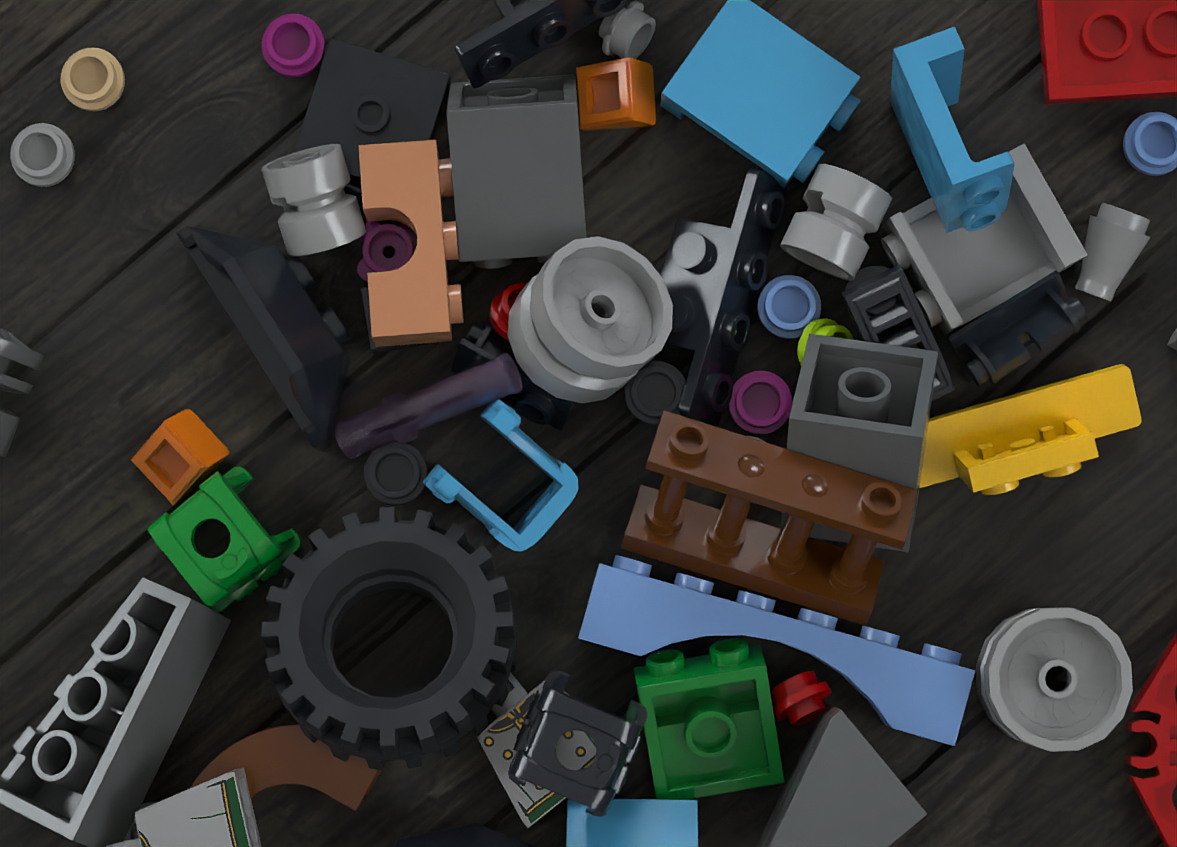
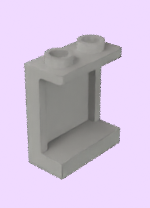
M1025 144L1009 151L1015 166L1007 210L1001 213V217L993 224L976 231H966L962 227L946 233L933 200L930 198L904 213L899 212L891 216L883 226L887 236L882 238L881 242L889 260L894 267L899 265L903 270H908L919 290L914 295L928 326L931 328L938 324L944 336L991 311L1055 270L1060 273L1088 255Z

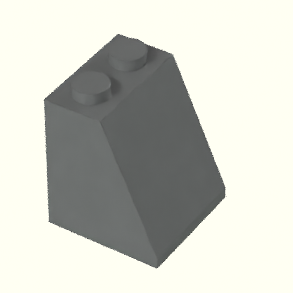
M575 74L498 79L490 81L479 88H473L470 82L451 83L447 105V123L459 261H474L476 267L485 269L510 265L512 258L537 257L538 262L545 264L556 251L571 241L587 238Z
M809 334L789 416L787 449L918 490L906 542L902 550L879 542L876 545V548L909 552L917 509L938 352ZM782 512L781 533L789 517V514ZM816 522L809 535L811 538L849 543L852 536L851 533Z
M829 705L818 716L756 847H889L925 817L927 813L844 712L839 708Z

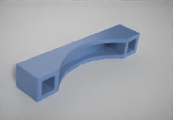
M615 555L612 567L599 563L579 633V639L638 656L645 655L671 643L703 636L745 635L777 641L810 654L841 674L869 702L885 726L955 746L975 670L959 666L961 653L924 643L922 654L919 655L898 649L897 645L900 638L898 635L862 626L860 636L856 637L835 631L838 618L800 608L798 619H793L773 613L775 600L740 590L738 591L736 602L711 595L713 582L677 573L674 584L649 578L652 565Z

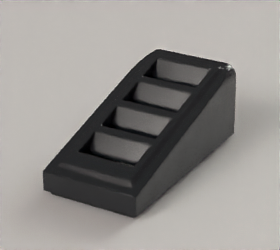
M899 265L841 293L860 341L908 348L916 344L918 349L937 351L938 358L932 401L955 389L943 356L906 275ZM892 296H897L898 304L870 318L868 317L866 309ZM907 320L909 326L880 340L878 339L877 333Z

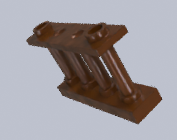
M663 410L645 469L664 474L659 490L640 485L621 549L866 626L873 611L884 561L872 558L871 556L878 542L902 550L906 542L918 490ZM692 483L727 494L722 509L685 499L684 496L688 484ZM751 503L789 514L783 532L781 533L780 528L746 518ZM814 523L851 533L852 536L846 549L809 538Z

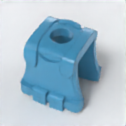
M494 398L479 416L554 481L512 528L439 464H436L423 480V484L432 491L434 496L443 502L451 503L454 500L459 502L485 525L484 527L489 530L488 532L504 546L514 551H524L533 546L547 532L573 501L579 489L578 477L565 462L562 463L558 459H554L518 428L521 423V417L512 407L507 406L500 399Z

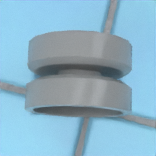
M599 236L575 239L556 251L542 266L539 274L534 276L520 291L509 311L508 339L516 362L534 384L551 395L577 403L605 400L626 385L638 373L640 368L651 361L662 350L672 330L673 304L664 279L646 257L625 243Z
M1032 608L1004 619L985 639L976 663L977 695L988 718L1008 737L1050 752L1079 751L1105 739L1123 719L1133 692L1131 661L1119 636L1098 617L1074 608ZM1059 666L1062 672L1057 675L1055 680L1060 688L1057 691L1050 690L1045 681L1046 673L1050 668Z

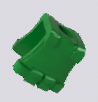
M234 467L223 477L217 471L200 484V490L188 498L171 514L165 512L147 528L155 544L165 553L192 589L202 599L201 602L204 606L217 613L228 609L234 604V601L237 600L239 602L252 595L254 591L262 586L260 580L266 582L278 574L283 568L282 564L291 553L295 555L303 546V540L295 528L269 536L237 496L255 480L252 474L243 467ZM209 519H217L223 522L230 532L228 549L216 558L203 556L198 552L194 544V534L197 527Z

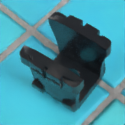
M555 669L546 677L542 692H537L529 705V710L525 717L529 720V723L522 724L520 732L517 734V740L513 748L517 752L510 764L508 775L513 782L525 786L526 781L587 806L586 813L602 817L609 811L615 793L620 794L624 783L627 781L631 768L626 765L628 762L633 763L636 754L639 752V746L643 738L640 732L646 722L648 713L645 706L631 699L624 718L569 696L563 692L571 674ZM572 730L587 733L596 745V756L593 762L581 770L566 768L560 763L556 755L557 741L563 734Z

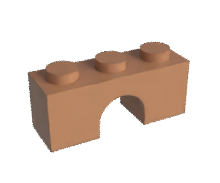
M436 140L359 145L362 203L367 222L398 221L407 225L417 236L416 250L405 265L392 271L367 273L372 339L376 347L453 341L451 324L464 323L461 284H448L447 260H459L456 221L444 222L442 197H454L451 158L439 159Z

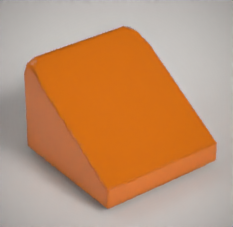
M629 57L576 68L580 130L635 128L656 124L654 76L650 63Z
M185 409L166 419L134 455L131 461L174 506L222 463L229 455V450L193 411Z

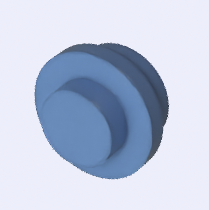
M1149 112L1139 116L1129 125L1123 138V151L1127 161L1134 169L1146 175L1160 176L1171 172L1177 167L1176 118L1163 112Z
M794 275L780 276L770 281L762 290L757 304L758 316L765 329L774 336L783 339L799 338L805 327L812 320L819 319L821 314L820 296L815 287L806 279Z

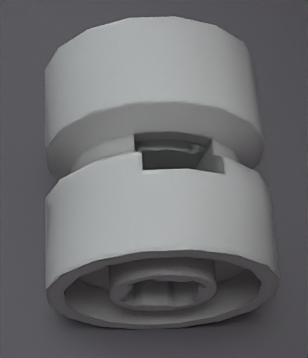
M340 144L322 145L280 157L262 167L261 170L272 204L280 205L284 208V212L278 218V224L288 255L302 256L319 253L347 244L366 233L357 197L344 191L351 178Z
M818 164L803 196L808 209L804 212L795 213L780 247L786 253L808 266L831 276L853 281L869 249L864 236L866 233L877 232L892 201V197L879 186L852 172L828 164Z

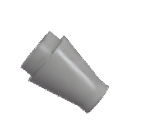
M1102 203L1097 216L1090 215L1084 248L1088 255L1082 260L1080 277L1075 289L1111 302L1119 284L1150 239L1149 236L1145 235L1150 220L1124 209Z

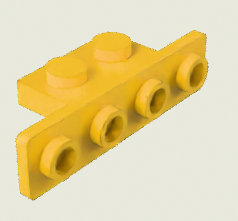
M1118 364L929 418L920 488L960 477L973 493L981 491L984 495H996L1017 488L1019 480L1041 473L1045 477H1060L1078 471L1081 468L1080 462L1099 457L1095 438L1134 428L1141 424L1142 419L1131 370L1124 364Z

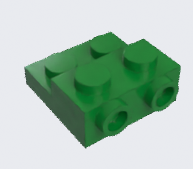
M724 639L712 644L709 647L710 654L684 658L683 652L679 650H661L650 654L645 660V666L633 667L639 703L646 707L648 713L644 724V731L657 800H688L785 783L767 668L760 645L748 647L747 641L743 639Z

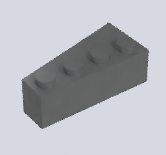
M142 578L91 644L95 653L76 675L68 674L54 692V695L59 700L36 729L28 726L14 744L13 748L18 753L0 775V804L72 841L88 847H106V845L124 841L135 819V812L139 810L231 620L187 596Z

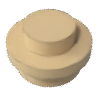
M85 48L74 53L65 62L61 72V86L68 100L78 108L86 111H101L112 106L120 98L125 86V75L121 64L111 53L100 48Z

